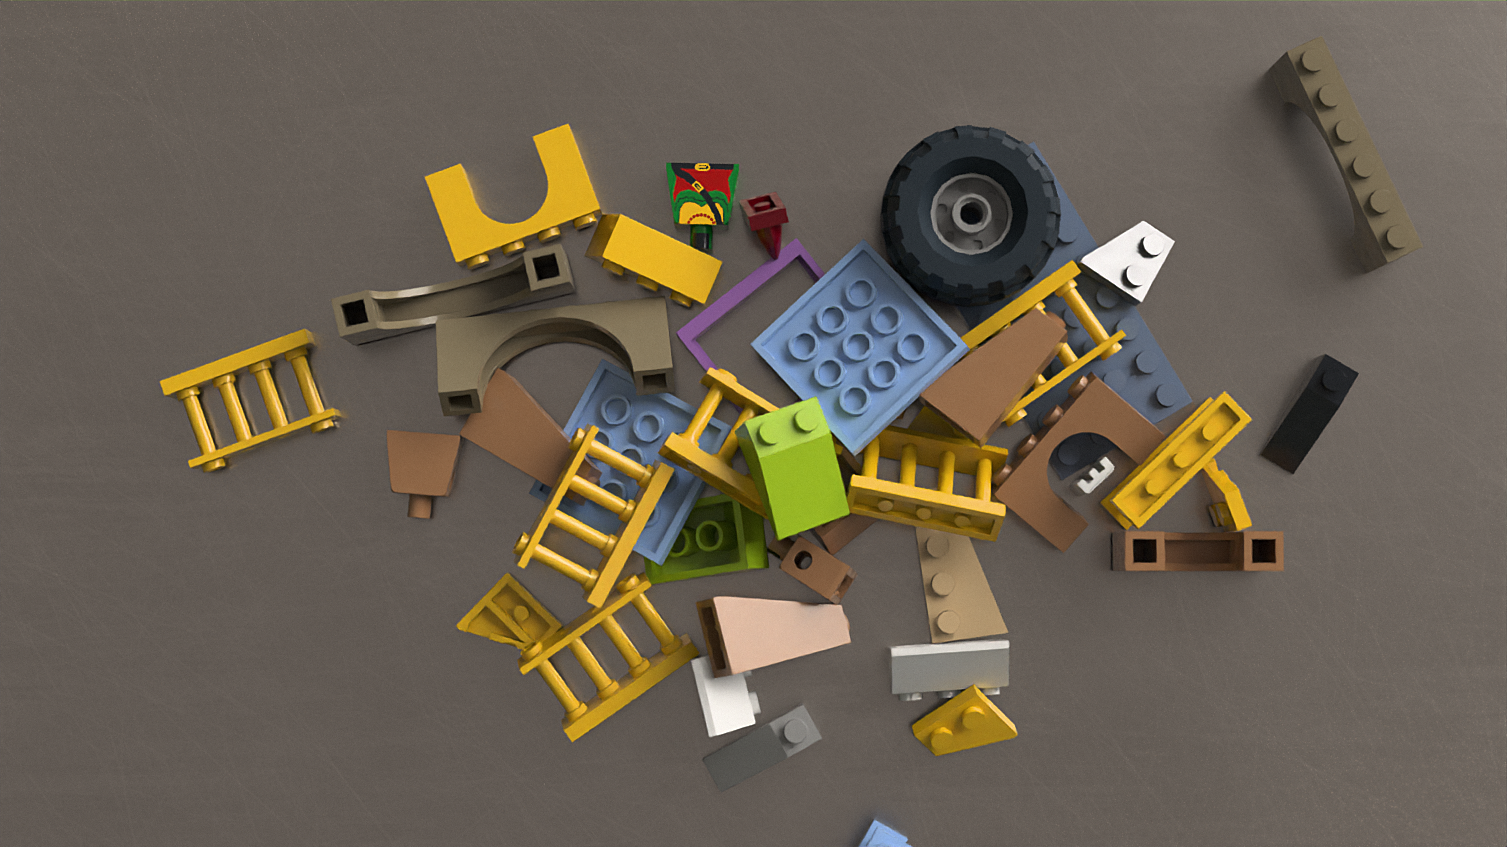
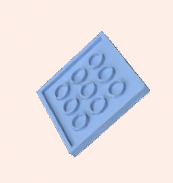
M862 239L750 344L803 401L817 396L829 429L854 456L909 407L925 389L970 350L967 344L865 239Z
M602 359L568 420L564 432L572 438L579 427L584 430L588 423L599 428L594 440L644 467L647 464L652 466L654 461L658 460L675 469L632 549L662 566L703 491L706 482L658 454V451L672 432L677 435L679 433L684 434L698 409L669 393L637 396L635 385L629 372ZM712 416L697 441L699 443L698 448L711 456L713 453L717 454L732 426ZM586 454L602 472L599 478L601 481L600 488L625 501L628 499L634 500L640 489V486L636 485L637 480ZM536 480L529 494L545 502L552 488ZM563 496L557 507L558 510L607 536L610 533L615 535L622 521L618 520L619 515L591 500H587L584 506Z

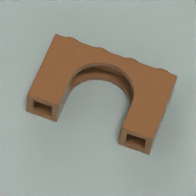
M1092 372L1086 378L1083 375L1079 376L1072 383L1067 391L1070 396L1060 407L1057 404L1054 405L1042 419V423L1045 425L1035 436L1029 434L1024 438L1016 450L1019 453L1010 465L1007 463L1002 464L993 474L991 480L994 482L991 485L993 494L1063 553L1086 529L1089 523L1082 514L1055 493L1049 485L1047 465L1055 447L1071 435L1085 432L1096 433L1108 438L1141 466L1166 438L1155 425Z
M1123 531L1112 533L1113 571H1284L1283 531L1214 533Z

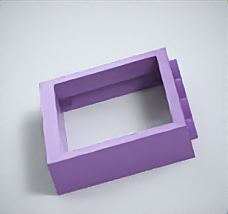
M797 238L780 250L777 260L771 257L676 332L679 340L705 372L710 367L715 370L718 368L696 342L698 338L795 262L800 265L814 284L825 275ZM799 398V399H797V400H796L794 403H792V404L801 402V401H803V400H802L801 398ZM728 400V402L740 415L743 409Z

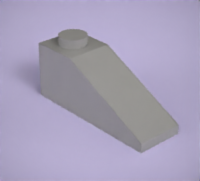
M802 702L702 758L719 791L722 793L819 741L822 737Z

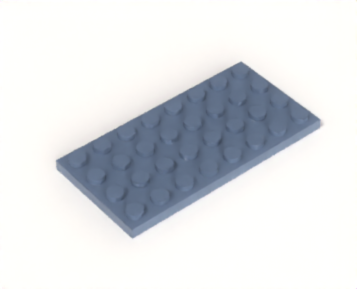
M1034 141L1028 144V146L1035 151V154L1043 164L1047 165L1054 178L1058 197H1060V228L1054 251L1041 272L1018 293L989 305L955 306L969 331L1069 261L1073 260L1076 264L1084 256L1099 248ZM964 211L960 213L964 223L968 225L979 223L977 216L973 212ZM1080 270L1081 273L1074 278V281L1077 283V286H1075L1077 292L1109 337L1121 329L1126 336L1118 341L1122 348L1103 361L1099 355L1023 407L1027 413L1023 420L1031 433L1035 436L1045 425L1042 423V419L1054 405L1057 404L1060 407L1070 396L1067 391L1072 383L1081 375L1086 378L1090 372L1094 373L1153 425L1193 402L1136 307ZM1053 293L1042 301L1046 306L1043 309L1045 313L1050 311L1065 322L1066 326L1064 329L1067 330L1068 335L1066 343L1078 359L1097 347L1062 296L1058 298ZM1021 315L1013 322H1011V325L1020 320L1021 318H1023L1024 315ZM992 337L985 340L979 346L981 347L982 345L990 341ZM1056 355L1041 374L1048 381L1066 368ZM1030 387L1021 399L1033 392L1034 389ZM1078 433L1061 441L1053 450L1049 462L1062 481L1118 446L1108 438L1096 433Z

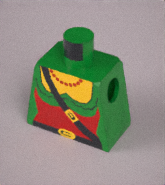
M666 162L675 228L690 229V247L699 251H711L713 248V230L729 229L739 179V164Z

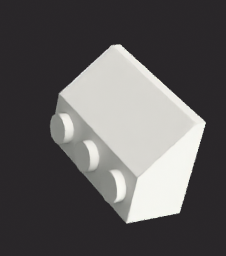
M990 639L887 647L890 692L892 694H899L900 701L923 699L922 692L938 691V698H953L961 693V689H967L973 684L984 695L1000 694L999 687L1009 686V640Z

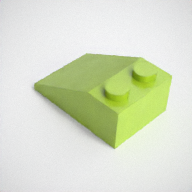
M817 396L744 421L734 431L777 541L850 515L832 435Z
M726 494L699 498L663 565L661 566L644 557L646 576L651 585L768 569L769 561L763 517Z

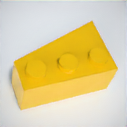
M602 214L584 255L602 263L601 267L619 276L625 273L637 278L635 283L646 289L656 292L660 288L670 292L669 299L687 307H690L692 302L705 304L722 265V261L622 214Z

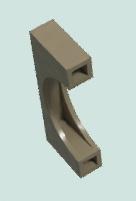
M1322 35L1286 51L1269 68V71L1284 103H1294L1307 114L1322 135L1335 159L1353 210L1355 226L1354 235L1350 240L1366 274L1422 248L1423 245Z
M557 244L523 252L520 258L509 264L470 277L398 291L379 292L365 290L332 298L331 302L339 337L353 345L436 326L437 320L473 317L576 292L568 256L562 245Z
M665 296L614 302L606 301L576 306L568 305L539 310L531 309L502 314L493 313L465 318L456 317L436 321L438 394L444 417L482 413L484 395L488 383L497 368L500 369L510 359L527 349L552 342L584 343L611 354L629 372L634 382L637 396L675 392Z

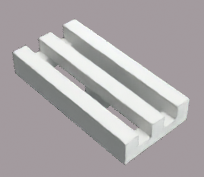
M1106 457L1095 460L1090 465L1092 468L1085 470L1080 475L1081 479L1073 481L1068 486L1077 496L1090 494L1115 470V466Z

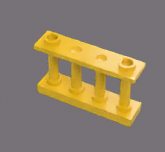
M1073 260L961 337L970 350L960 360L980 348L979 345L988 338H994L1010 327L1011 322L1021 315L1025 316L1035 308L1046 314L1043 310L1046 306L1042 301L1055 293L1058 298L1063 297L1097 345L1096 348L1078 359L1069 345L1065 343L1057 353V357L1066 369L1048 381L1040 374L1031 386L1034 391L1021 399L1003 420L1008 427L1027 415L1023 407L1099 355L1104 361L1122 348L1118 341L1126 336L1124 331L1121 329L1109 337L1075 289L1077 283L1074 281V278L1081 271Z
M304 328L159 381L164 396L170 398L177 397L178 402H183L202 455L188 460L190 468L198 470L202 468L203 473H209L225 467L224 460L308 429H311L312 434L334 427L332 421L341 418V414L335 408L324 411L305 358L308 355L307 349L316 346L310 331ZM285 358L286 362H291L310 415L288 424L269 371L272 369L271 362ZM249 371L250 375H255L274 428L271 431L254 437L251 435L233 384L236 382V375ZM213 384L215 389L219 388L238 442L219 450L215 448L197 397L200 395V388Z
M710 367L699 381V383L708 387L709 391L684 434L679 433L677 435L672 432L665 439L658 454L769 520L752 475L746 474L744 476L734 470L731 460L740 446L734 431L744 421L770 413L779 408L736 383V377L730 372L720 368L715 370ZM724 397L743 410L718 453H713L711 456L698 448L699 443L697 441ZM832 436L836 456L838 457L843 447L836 444V439Z
M1225 391L1214 400L1209 397L1152 452L1141 466L1138 465L1100 504L1125 530H1128L1132 525L1139 529L1252 420L1251 417Z
M587 423L584 430L579 427L575 431L568 445V448L573 450L529 533L522 532L512 553L516 554L514 562L524 569L529 559L532 558L582 584L581 589L585 590L582 598L601 609L675 469L658 460H655L652 466L647 464L644 467L594 440L599 428ZM588 454L637 480L636 485L640 486V489L634 500L628 499L625 501L576 475L575 473L585 455ZM567 488L619 515L618 520L622 521L616 534L610 533L607 536L559 511L557 507ZM550 523L600 549L599 554L603 555V558L597 569L591 568L587 570L539 545L538 543L548 524Z
M888 425L860 451V453H863L861 476L852 474L846 493L850 513L996 542L1005 518L1006 505L990 502L991 480L996 470L1005 463L1008 449L986 444L979 448L971 441ZM879 456L901 461L899 483L876 479ZM916 464L939 468L937 491L914 487ZM954 471L976 476L975 499L952 494Z
M644 572L638 576L633 573L622 579L616 585L617 590L606 598L601 609L593 606L542 643L539 640L530 643L520 652L522 657L517 659L519 670L523 675L533 668L537 670L566 710L564 713L565 718L561 720L564 732L572 742L700 654L687 633L681 637L672 634L643 593L652 586ZM630 601L661 643L659 647L661 651L649 659L641 657L611 615ZM598 623L629 665V673L618 681L609 679L579 637ZM566 645L598 688L596 690L597 695L586 703L583 701L578 702L548 660L549 657Z

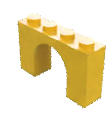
M569 124L533 136L547 175L548 192L539 211L525 221L505 224L494 221L484 215L477 204L466 171L461 163L425 176L455 261L460 267L467 265L468 269H474L489 263L488 257L503 252L504 256H509L524 250V243L537 238L540 243L547 242L561 236V229L574 225L577 230L597 222L596 216L601 215L602 211Z

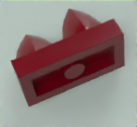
M776 192L740 200L742 216L751 232L756 231L768 254L774 260H777L781 250L782 224L789 222L783 202Z

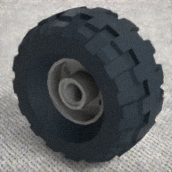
M955 126L922 139L896 165L887 182L882 198L881 231L887 253L895 268L920 293L933 300L953 306H983L1005 300L1018 293L1031 283L1045 267L1054 251L1059 235L1061 207L1060 197H1058L1052 174L1047 165L1043 164L1035 154V151L1025 142L1015 139L1006 134L1005 131L992 127ZM964 211L973 212L977 216L979 223L976 225L964 223L960 213Z

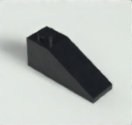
M1327 354L1316 357L1259 456L1293 475L1341 406L1359 373Z

